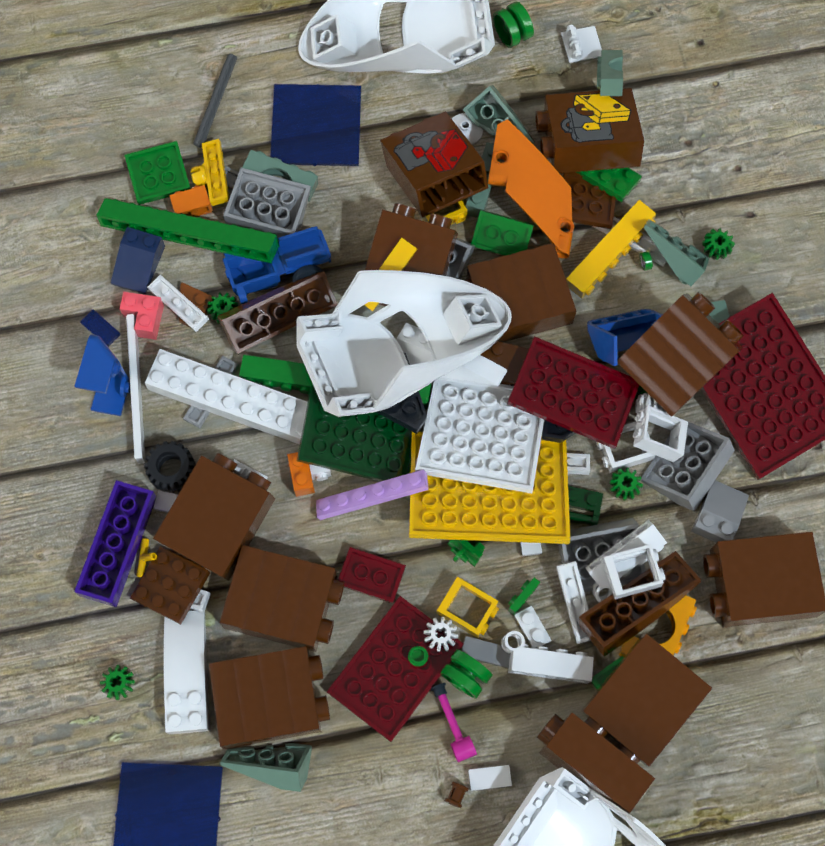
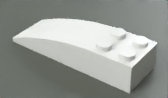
M189 611L181 625L164 617L165 732L169 735L210 731L205 612Z

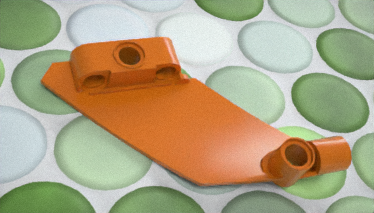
M507 119L497 124L488 185L506 186L505 192L554 244L558 258H569L574 230L571 187L546 157ZM502 159L505 162H498L497 160ZM561 228H567L569 231L564 232Z

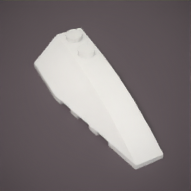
M406 323L396 340L402 351L406 353L409 364L433 361L430 348L421 330L416 326ZM479 355L468 363L440 377V379H456L458 382L470 381L475 384L498 387L507 373V369Z

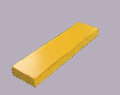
M401 238L379 270L403 271L418 249ZM368 302L365 306L374 311L379 302Z

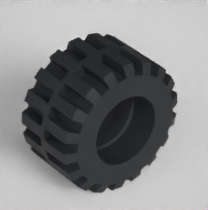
M165 441L162 446L157 444L155 445V450L151 449L149 451L151 455H147L145 458L147 463H144L145 472L156 489L164 492L169 491V493H174L177 490L179 493L196 463L188 448H185L183 444L179 443L177 445L175 441H171V444H168ZM177 459L181 461V467L176 474L164 476L160 473L163 463L167 460Z

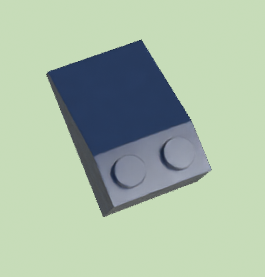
M127 227L120 242L111 285L146 295L147 287L152 281L165 249L162 237Z

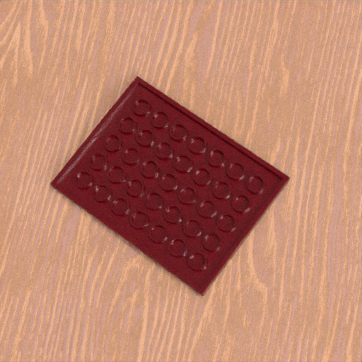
M773 292L727 319L744 335L738 341L743 348L701 388L757 480L825 440V375Z

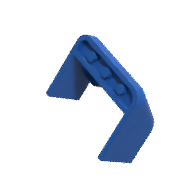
M641 309L588 321L587 331L598 358L613 366H617V352L629 349L663 314L650 309Z
M91 334L86 344L74 387L95 392L91 411L121 417L127 393L131 391L129 378L116 356L101 337Z

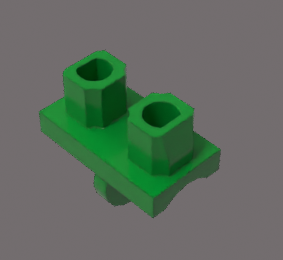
M450 540L448 545L452 548L451 552L456 555L453 558L454 562H458L461 559L464 563L468 561L474 567L478 564L485 549L483 544L476 542L474 545H471L468 542L469 540Z

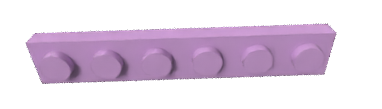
M423 469L316 500L317 518L323 520L429 490L427 473Z

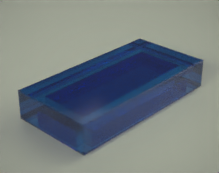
M94 309L80 321L81 325L92 335L100 336L108 347L121 335Z

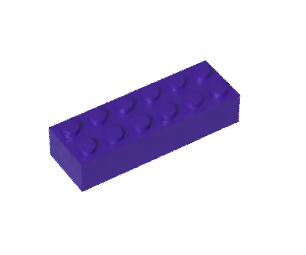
M116 480L74 591L78 596L117 608L157 496L153 491Z

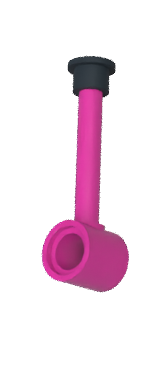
M441 683L432 687L431 691H434L436 698H439L456 740L450 743L459 763L477 755L470 736H462L446 696V683Z

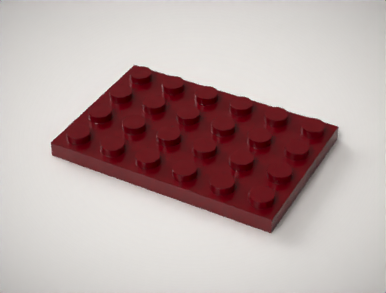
M534 336L507 404L615 449L639 384L629 375Z
M401 596L327 690L331 697L389 742L393 741L440 678V672L445 665L452 662L451 656L456 649L461 650L464 645L459 639H452L455 645L451 646L447 643L448 651H445L444 646H441L440 652H437L438 645H435L432 649L429 648L432 641L425 642V638L429 635H425L424 630H430L427 627V623L429 622L434 625L433 620ZM442 630L441 632H436L437 638H440L441 636L444 638L446 637L444 636L445 631ZM415 646L424 647L428 652L427 662L420 667L412 665L408 659L410 649Z

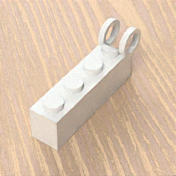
M649 520L585 567L595 580L592 586V593L599 603L613 594L603 563L605 556L649 544L652 545L653 549L657 550V553L664 548L667 542ZM642 555L614 563L619 579L628 576L637 565L644 564L648 560L647 556ZM608 588L606 595L599 596V592L602 589Z
M518 631L509 632L501 640L502 649L510 654L508 673L586 684L592 682L594 657L588 656V653L576 652V655L568 654V650L556 649V652L548 651V647L537 646L536 649L528 648L529 645L525 644L524 636ZM509 637H514L517 640V648H512L508 644Z

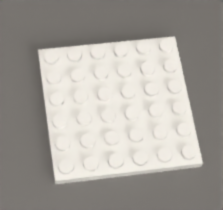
M438 378L433 383L415 472L424 469L428 476L532 494L544 419L507 404L514 386L499 384L498 387L475 384L470 381L458 382L456 379L444 380Z

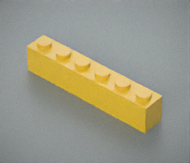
M638 200L566 278L568 287L580 298H583L585 295L589 296L595 289L594 285L598 281L602 282L607 276L606 272L610 268L614 269L619 263L618 259L622 255L626 256L632 248L630 246L634 241L636 243L640 241L644 235V226L648 219L654 223L656 222L654 220L656 213L642 201Z

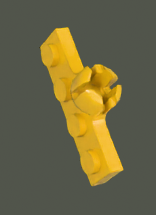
M219 139L202 143L204 163L191 168V173H193L191 178L195 186H208L209 200L212 206L229 201L222 145Z

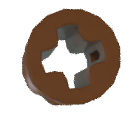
M452 782L449 796L444 801L461 809V802L469 788Z

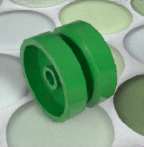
M515 1L509 4L506 9L502 8L493 13L494 27L506 47L512 48L518 45L520 40L526 41L534 36L531 18L520 2Z
M456 649L451 656V661L455 666L446 664L440 674L459 691L477 699L482 692V687L479 683L487 684L493 674L473 657Z

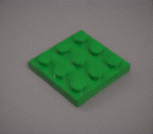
M177 141L124 155L138 205L170 197L169 195L177 191L191 189Z

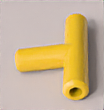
M142 538L136 574L139 578H142L145 573L146 561L156 560L157 558L156 553H148L149 539Z

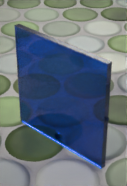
M274 84L270 157L278 158L288 165L359 166L361 86Z
M122 762L117 812L115 813L116 824L113 846H217L218 825L221 820L219 812L223 767Z

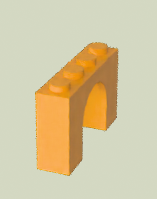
M687 595L665 612L671 621L672 633L668 641L660 645L672 655L674 653L678 654L682 643L679 642L681 636L686 635L690 626L687 624L689 617L693 618L697 609L694 606L696 599ZM634 636L622 645L619 656L623 655L625 657L639 638Z

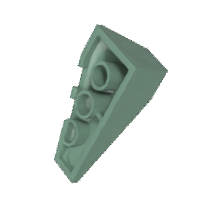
M494 85L486 88L462 109L475 125L481 127L492 136H496L497 124L508 119L532 144L535 143Z
M648 219L644 229L676 276H678L680 282L691 287L705 272L710 258L691 244L688 247L681 242V238L669 236V232Z
M288 743L285 744V747L273 748V745H266V749L255 750L253 747L227 749L220 764L223 767L276 788L301 792L308 777L312 746Z

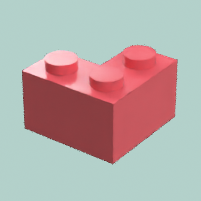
M123 292L120 304V311L123 317L126 318L127 314H134L136 318L134 330L137 336L157 340L164 308L161 297Z

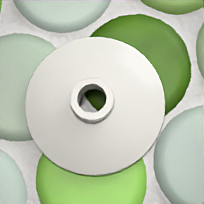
M466 113L458 114L452 118L472 145L480 140L483 129L475 125Z

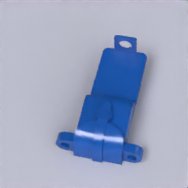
M315 226L279 237V248L272 264L224 253L225 273L234 293L239 297L240 303L248 302L247 295L249 293L277 286L281 281L279 275L293 273L305 265L316 266L325 262L330 263L331 253L323 232Z

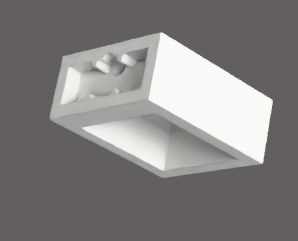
M649 405L637 413L635 419L637 424L633 433L634 447L671 462H675L684 456L688 427L687 421L675 416L671 417L668 413ZM648 421L671 431L669 446L646 437Z
M637 421L624 425L622 433L635 431ZM596 442L598 450H602L604 456L602 457L603 465L605 468H608L610 473L618 471L620 468L625 469L651 461L656 456L642 450L643 454L615 462L610 447Z
M651 544L603 558L614 599L662 587L665 574L663 569L658 567L657 561H659L657 550L653 549ZM646 555L654 581L623 590L614 563Z

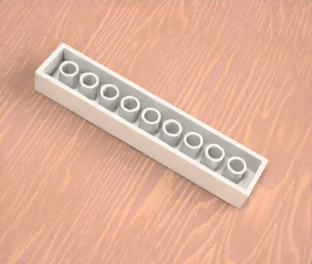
M159 349L145 381L149 391L300 445L307 401Z

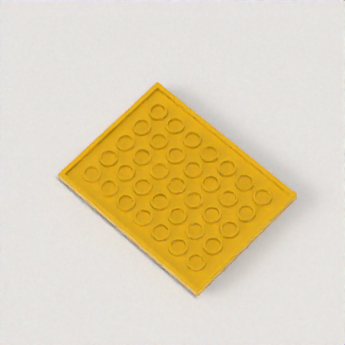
M412 432L411 473L415 472L423 432H418L417 434ZM541 436L532 494L427 475L429 490L410 495L409 538L570 544L566 440L562 443L542 440Z

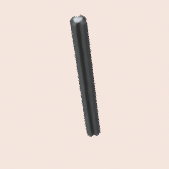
M233 54L227 55L193 142L199 148L206 141L236 64L237 56Z

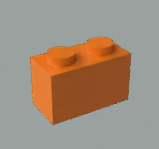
M205 185L194 186L189 190L177 191L169 195L175 213L198 217L213 212Z
M298 452L287 454L296 497L315 493L309 464L297 461Z

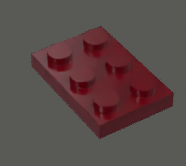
M350 547L338 580L345 582L344 588L393 604L406 565Z

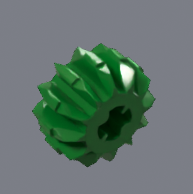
M720 227L717 232L712 229L710 233L705 235L702 246L705 247L704 252H709V258L713 255L716 260L719 257L725 259L727 255L732 253L735 242L732 241L733 236L727 235L728 230L722 232Z
M219 292V297L216 298L212 295L213 301H208L209 308L207 312L211 314V320H216L218 324L220 322L217 316L239 306L235 302L236 298L234 296L230 297L229 293L222 296Z
M629 467L625 469V472L620 468L617 471L618 474H612L613 479L609 481V484L613 487L610 491H617L615 497L618 498L622 495L623 501H626L627 496L633 500L634 494L639 495V489L643 487V484L639 482L642 478L641 476L635 477L636 470L630 473ZM623 481H626L625 483L628 482L630 485L626 487V485L623 486L622 483Z
M116 665L115 671L109 667L108 671L110 674H102L106 680L100 681V685L105 686L101 691L103 693L108 692L107 697L110 699L114 696L115 700H120L121 695L127 698L126 691L133 692V689L129 686L136 683L135 680L131 679L134 674L132 672L127 673V667H123L121 670V667ZM115 680H119V681H121L122 683H121V685L119 686V685L114 684V681H115Z

